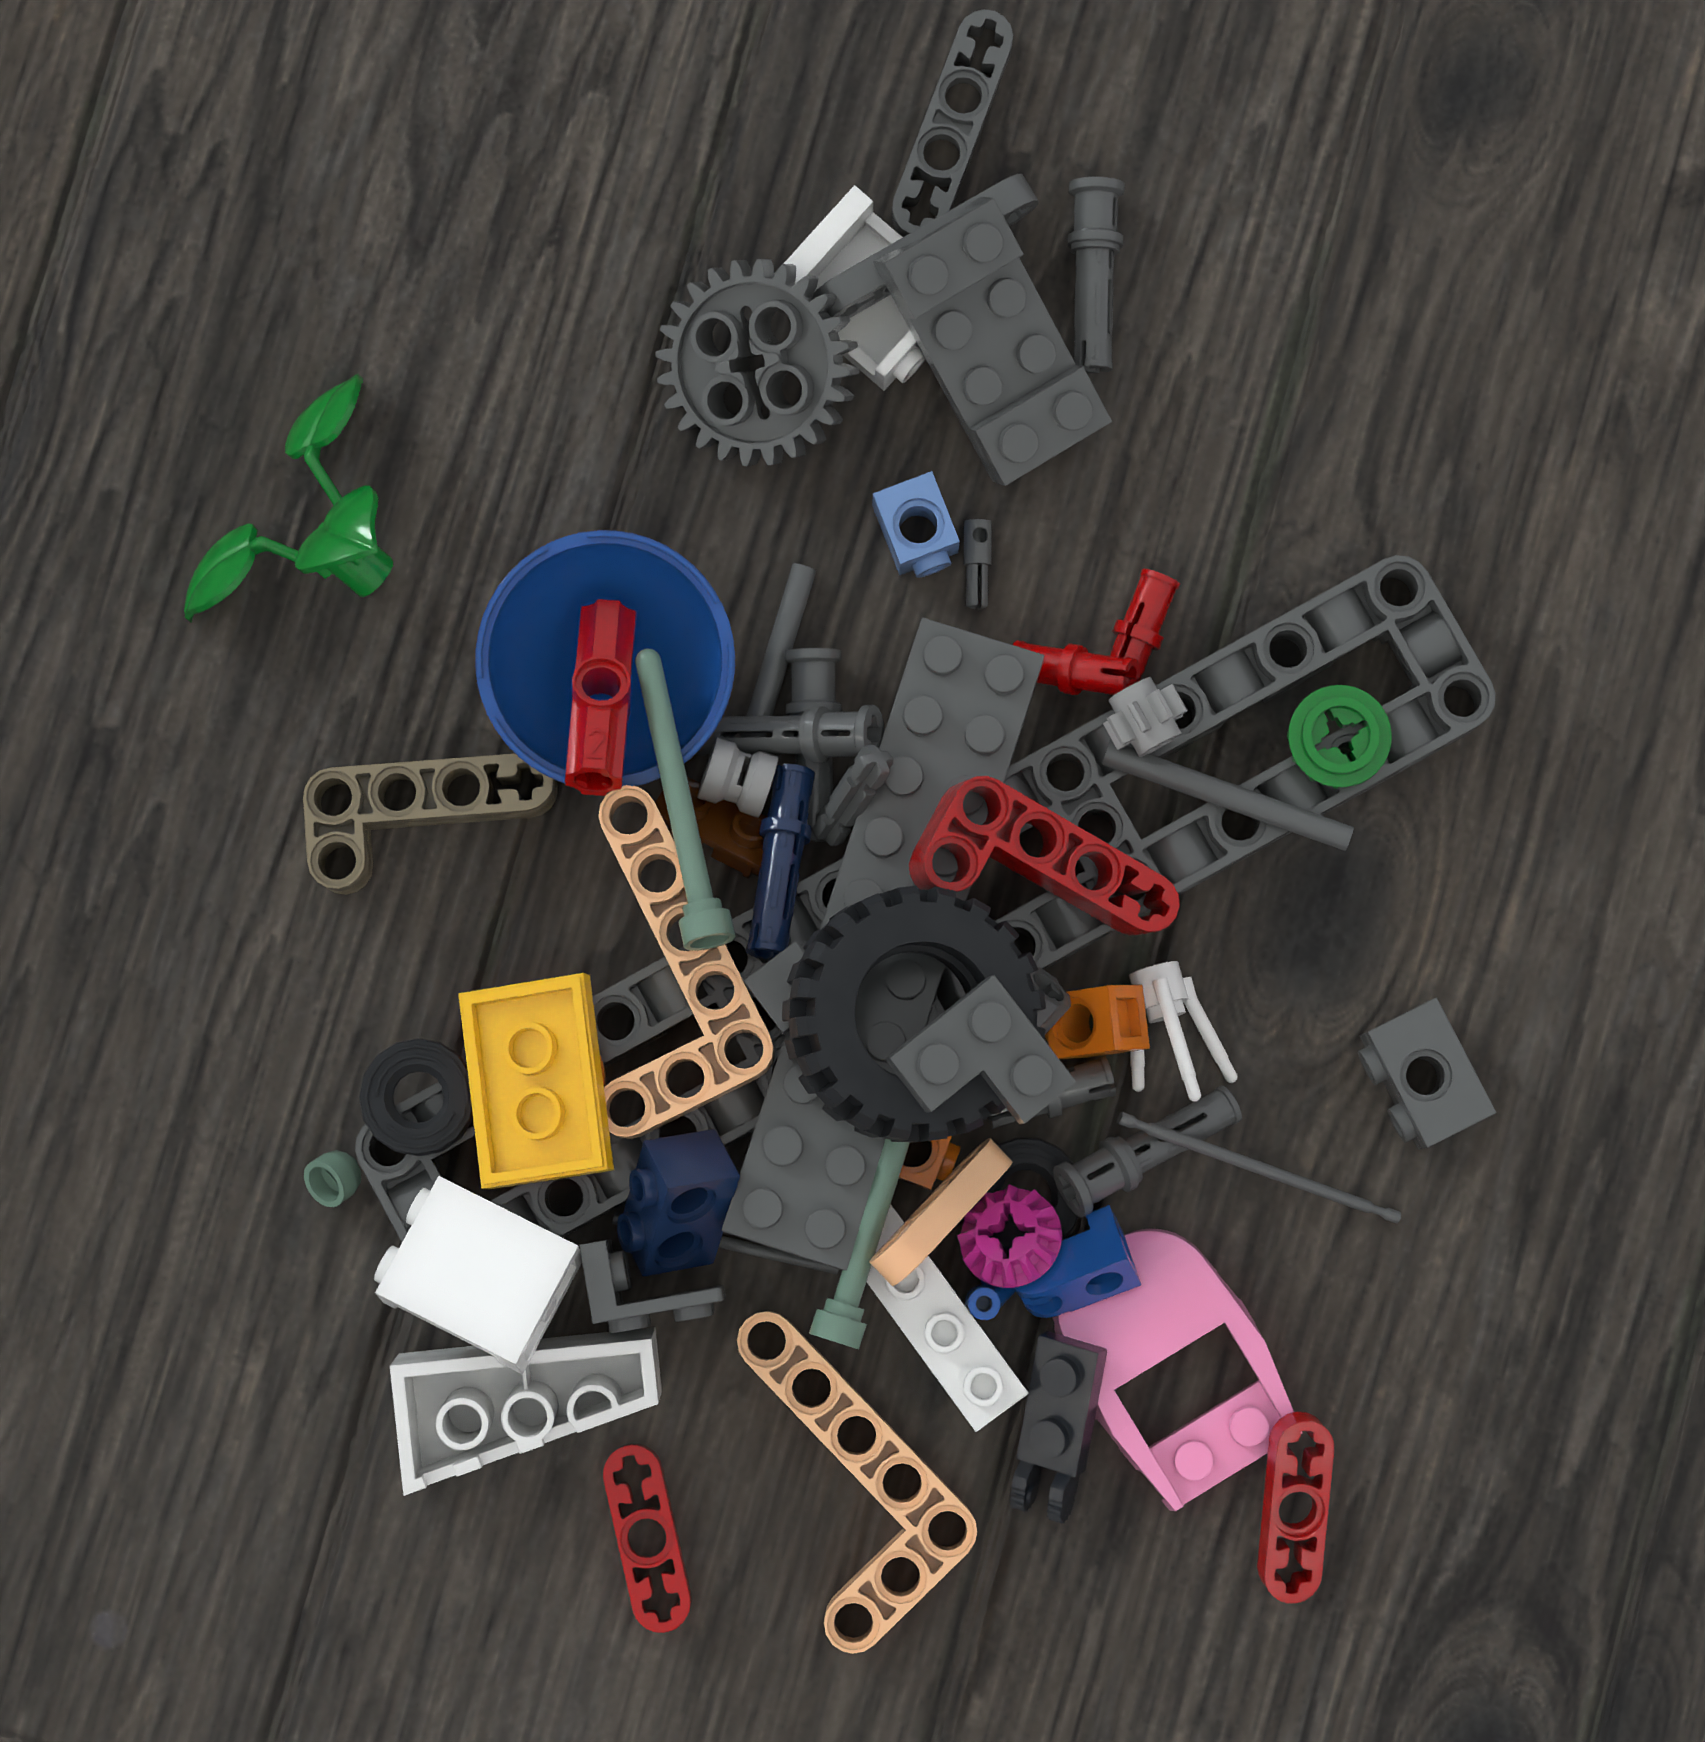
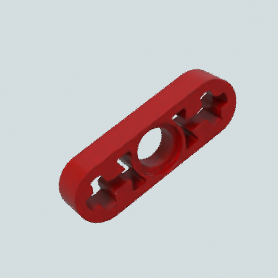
M1307 1412L1286 1414L1275 1423L1271 1430L1257 1562L1259 1577L1270 1594L1277 1600L1290 1604L1299 1603L1310 1598L1317 1591L1321 1583L1334 1459V1441L1330 1432L1317 1417ZM1301 1431H1306L1312 1440L1316 1442L1315 1447H1306L1302 1456L1303 1470L1309 1477L1314 1476V1479L1297 1475V1457L1287 1447L1288 1442L1294 1443L1299 1441ZM1294 1492L1309 1494L1312 1498V1509L1304 1520L1297 1523H1287L1280 1519L1279 1507L1287 1495ZM1278 1536L1294 1541V1557L1300 1566L1304 1568L1303 1571L1293 1572L1289 1583H1284L1279 1574L1275 1572L1276 1569L1287 1567L1290 1550L1283 1538H1277Z
M627 1444L614 1451L605 1463L603 1469L605 1490L634 1616L644 1628L652 1632L665 1633L678 1628L685 1621L691 1608V1591L661 1461L657 1454L647 1446ZM635 1455L638 1465L649 1464L651 1469V1476L642 1480L641 1487L644 1500L658 1495L661 1508L644 1507L624 1517L620 1503L632 1504L634 1500L630 1485L626 1482L617 1483L615 1472L624 1468V1457ZM641 1519H653L659 1522L666 1532L665 1547L654 1556L639 1555L632 1549L629 1543L630 1528ZM668 1559H672L675 1572L663 1571L661 1575L666 1592L671 1594L678 1593L680 1603L672 1606L671 1618L660 1619L657 1610L651 1609L646 1611L644 1606V1600L649 1599L653 1595L651 1576L649 1574L643 1579L637 1580L634 1567L654 1568Z

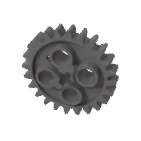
M757 259L753 266V271H751L746 260L731 261L730 276L722 267L708 269L710 287L702 282H690L687 284L688 291L694 301L693 303L686 301L672 302V309L682 320L679 324L661 325L660 331L674 340L672 348L656 351L655 356L661 360L671 362L672 371L659 376L657 383L675 386L677 393L664 403L666 409L684 407L687 412L681 419L678 429L684 431L696 427L701 428L697 437L696 447L699 449L708 448L719 441L718 459L721 461L733 459L739 451L742 466L757 465L761 453L767 465L782 463L783 448L791 458L806 455L803 438L813 445L824 443L827 439L819 424L820 422L828 425L841 424L843 418L832 405L834 401H851L854 398V395L848 389L840 385L842 377L859 374L858 368L843 363L842 354L856 349L858 344L856 341L840 340L838 332L851 321L849 316L830 317L828 314L837 296L835 294H823L816 298L813 296L819 278L816 276H805L795 284L796 265L782 264L774 275L772 259ZM747 306L752 310L749 321L744 316V309ZM778 309L783 310L791 322V331L784 342L778 341L771 330V320ZM720 320L725 322L731 332V343L725 353L720 352L713 342V330ZM763 355L765 367L751 371L749 358ZM789 372L795 374L802 385V395L795 405L790 404L782 392L783 380ZM730 383L736 385L743 397L741 410L736 416L731 414L724 404V392ZM764 404L770 410V415L767 419L761 413Z

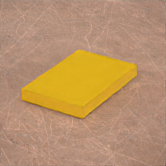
M579 973L458 993L481 1188L496 1189L614 1170L590 975Z

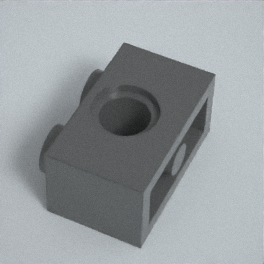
M1437 997L1360 1035L1365 1048L1358 1051L1359 1059L1372 1083L1378 1085L1383 1082L1395 1105L1387 1109L1388 1115L1404 1143L1413 1139L1418 1150L1428 1148L1496 1113ZM1414 1059H1422L1429 1062L1436 1071L1437 1082L1432 1092L1428 1095L1418 1094L1408 1085L1406 1071Z

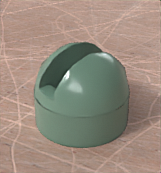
M334 1150L320 1155L307 1164L304 1170V1181L309 1193L317 1202L326 1207H337L356 1192L361 1183V1168L354 1157L348 1153Z

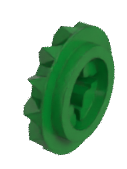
M1331 685L1312 692L1298 705L1292 715L1287 738L1289 740L1292 761L1300 767L1310 781L1339 789L1362 784L1380 770L1390 752L1392 731L1385 710L1374 697L1356 687ZM1326 712L1331 721L1335 720L1340 728L1348 726L1353 728L1362 724L1363 728L1355 733L1356 735L1348 742L1351 751L1349 755L1352 762L1349 761L1346 754H1342L1338 747H1332L1328 750L1324 747L1319 751L1315 748L1329 733V728L1326 724L1328 722L1325 715Z

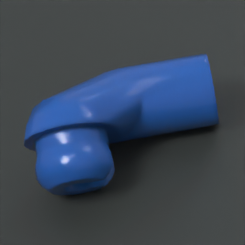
M981 1280L980 1285L972 1287L967 1292L965 1305L975 1318L989 1320L998 1314L999 1309L1016 1290L1014 1288L992 1286Z

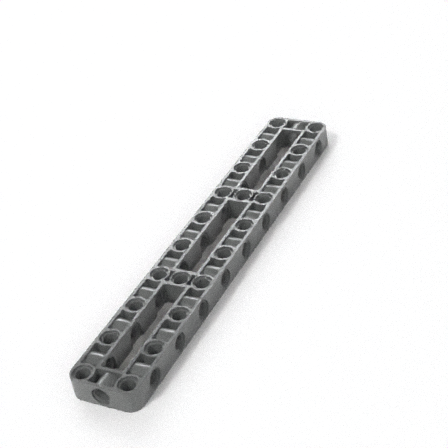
M1395 555L1379 561L1157 684L1156 687L1159 690L1171 684L1174 685L1181 700L1190 710L1191 724L1180 729L1182 735L1150 754L1165 759L1218 730L1227 720L1262 700L1266 703L1328 669L1337 659L1370 640L1374 643L1380 640L1382 645L1388 642L1412 685L1408 688V692L1382 706L1391 725L1392 741L1388 757L1375 775L1362 784L1335 789L1319 782L1310 781L1300 767L1292 761L1291 756L1239 785L1323 816L1470 734L1489 718L1495 707L1496 693L1489 676L1428 571L1419 561L1409 556ZM1388 578H1395L1404 582L1410 592V603L1404 606H1393L1387 603L1382 597L1380 582ZM1277 639H1288L1294 642L1301 653L1300 664L1292 668L1276 664L1269 652L1270 643ZM1459 687L1469 693L1473 701V712L1470 716H1456L1446 708L1444 692L1447 688ZM1113 709L1010 765L1005 781L1006 785L1077 826L1079 821L1086 816L1099 815L1105 818L1113 831L1112 840L1108 844L1166 877L1174 885L1179 895L1292 833L1252 818L1254 824L1252 837L1243 841L1234 840L1224 832L1221 824L1222 815L1228 809L1208 802L1141 839L1112 789L1113 784L1128 775V773L1102 764L1108 744L1112 740L1103 723L1107 721L1109 716L1115 714ZM1359 724L1353 728L1351 726L1341 728L1323 738L1322 742L1315 746L1317 751L1324 747L1327 750L1332 747H1338L1339 749L1349 748L1348 742L1363 726ZM1059 760L1070 761L1080 771L1081 784L1073 790L1060 791L1054 788L1048 781L1046 775L1047 767ZM1025 823L1021 828L1020 834L1034 826ZM1081 856L1076 864V869L1079 872L1076 877L1082 886L1092 890L1098 880V869L1090 858ZM843 858L798 883L790 928L789 946L796 941L805 953L804 944L815 931L820 930L827 909L823 903V895L827 888L835 884ZM1049 891L995 920L997 923L1007 921L1016 932H1020L1030 939L1033 946L1034 961L1037 967L1043 970L1116 931ZM1145 893L1137 901L1141 905L1140 912L1138 913L1139 917L1151 911L1143 904L1146 896ZM753 908L732 919L736 937L733 941L727 943L736 944L742 947L745 952L752 925ZM684 946L678 949L681 951H690L686 950ZM747 954V965L744 971L740 973L742 980H745L770 960L759 959ZM666 957L659 959L593 996L599 1052L604 1061L605 1069L667 1035V1031L694 1015ZM945 967L927 1025L966 995L959 980L948 967ZM720 975L708 976L698 987V1000L706 1008H724L731 1002L734 996V985L726 977ZM746 986V988H747V990H748V992H749V994H750L752 1000H753V1001L757 1000V999L754 997V995L751 993V991L748 989V987ZM616 1005L631 1009L635 1018L632 1032L621 1040H609L604 1037L600 1029V1019L603 1013ZM777 1026L769 1032L775 1051L773 1063L765 1074L682 1116L694 1123L697 1132L715 1129L725 1148L754 1132L773 1069L785 1035L782 1034ZM751 1033L735 1035L747 1059L734 1066L743 1069L753 1067L760 1061L763 1055L761 1040ZM437 1082L395 1105V1108L400 1116L409 1122L421 1123L429 1121L442 1108L444 1099L442 1086ZM704 1083L678 1097L688 1098L694 1096L701 1090ZM642 1117L624 1127L634 1126L641 1121ZM472 1121L460 1140L442 1152L423 1156L406 1154L402 1161L393 1166H386L377 1158L375 1151L377 1139L366 1124L362 1126L356 1137L355 1152L358 1162L402 1242L411 1225L406 1223V1217L415 1197L422 1188L431 1191L438 1176L442 1177L438 1168L441 1167L439 1161L444 1158L443 1154L475 1137L474 1121ZM664 1125L633 1139L619 1138L614 1134H610L614 1170L518 1185L490 1202L564 1238L627 1202L630 1191V1174L632 1170L636 1169L643 1141L661 1138ZM570 1179L577 1182L581 1187L583 1203L575 1214L562 1217L551 1208L549 1193L557 1182Z

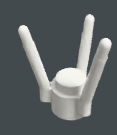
M1178 961L1153 965L1129 975L1132 985H1143L1145 1010L1149 1023L1165 1022L1189 1099L1191 1101H1198L1201 1098V1092L1178 1016L1186 1013L1184 1004L1225 1080L1229 1083H1234L1238 1077L1196 996L1192 978L1182 977ZM1144 1050L1130 1052L1132 1088L1136 1092H1141L1145 1087Z

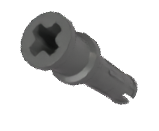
M1082 177L1069 181L1068 193L1075 197L1074 232L1069 233L1067 236V246L1070 247V252L1076 255L1073 360L1076 365L1083 366L1086 373H1100V368L1105 373L1113 370L1114 255L1119 254L1120 248L1123 247V235L1117 232L1118 197L1124 195L1125 183L1108 177Z
M830 648L785 650V661L791 664L792 702L785 705L786 715H802L805 710L810 709L812 706L823 705L828 708L829 712H842V704L836 702L835 664L842 660L841 650ZM795 754L796 765L808 767L815 772L807 822L812 828L817 821V815L823 806L830 802L829 797L833 793V757H830L825 763H813L805 759L803 754ZM812 828L810 841L827 842L825 839H817Z
M823 705L812 706L810 709L805 710L802 715L723 716L711 737L695 756L710 754L715 739L719 737L735 742L739 751L751 755L758 751L768 754H803L805 759L813 763H825L830 757H856L862 747L870 744L876 745L879 749L885 732L884 721L876 705L861 706L859 711L829 712L828 708ZM840 732H851L849 736H838ZM737 733H773L772 737H735Z
M1219 1086L1210 1094L1165 1116L1155 1124L1179 1131L1195 1122L1196 1124L1180 1133L1203 1141L1226 1127L1239 1123L1242 1120V1114L1232 1093L1226 1087ZM1143 1130L1126 1139L1119 1136H1110L1100 1141L1099 1150L1073 1164L1064 1161L1054 1166V1180L1068 1207L1075 1215L1084 1217L1092 1213L1094 1203L1120 1189L1125 1192L1134 1190L1142 1181L1144 1172L1188 1149L1167 1141L1160 1142L1162 1139L1148 1135Z

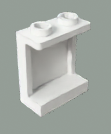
M854 185L784 264L796 265L795 284L805 276H816L819 278L817 290L833 277L903 237L873 212V201ZM891 295L851 317V321L846 327L838 332L840 340L856 341L858 344L856 349L842 355L883 391L886 390L895 378L901 383H905L926 359Z
M438 1176L431 1191L422 1188L411 1204L406 1217V1223L411 1225L400 1248L391 1246L381 1259L374 1277V1281L380 1283L375 1293L383 1303L394 1309L399 1307L495 1356L499 1363L523 1374L582 1264L580 1248L578 1245Z

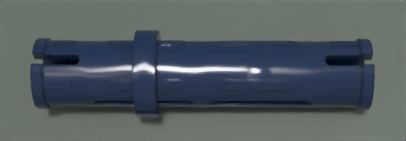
M783 764V767L780 765L776 766L768 817L764 818L760 825L759 834L764 839L763 854L757 881L752 925L746 947L747 954L759 959L771 960L789 946L801 856L803 855L804 845L810 842L812 828L807 822L815 772L801 765Z

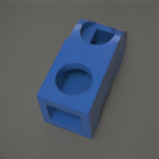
M1110 1205L1086 1215L1090 1230L1062 1240L1059 1254L1045 1274L1029 1284L1014 1287L1028 1312L1036 1317H1055L1141 1286L1124 1232Z

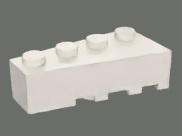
M655 1327L611 1334L610 1332L541 1339L523 1374L499 1363L495 1356L475 1346L399 1353L390 1365L403 1496L422 1490L427 1485L455 1475L458 1477L480 1469L485 1464L518 1452L521 1454L544 1446L545 1443L568 1434L579 1433L657 1405L660 1400L662 1387Z

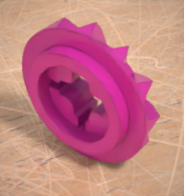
M1008 1184L1004 1190L985 1193L981 1201L964 1216L961 1234L957 1235L963 1261L976 1277L992 1286L1014 1288L1037 1280L1049 1270L1061 1248L1062 1228L1053 1206L1035 1189L1028 1191ZM1011 1214L1018 1229L1028 1231L1029 1233L1014 1238L1012 1248L1009 1249L1008 1259L999 1239L990 1238L989 1236H993V1233L1004 1231L1005 1221H1008V1216Z

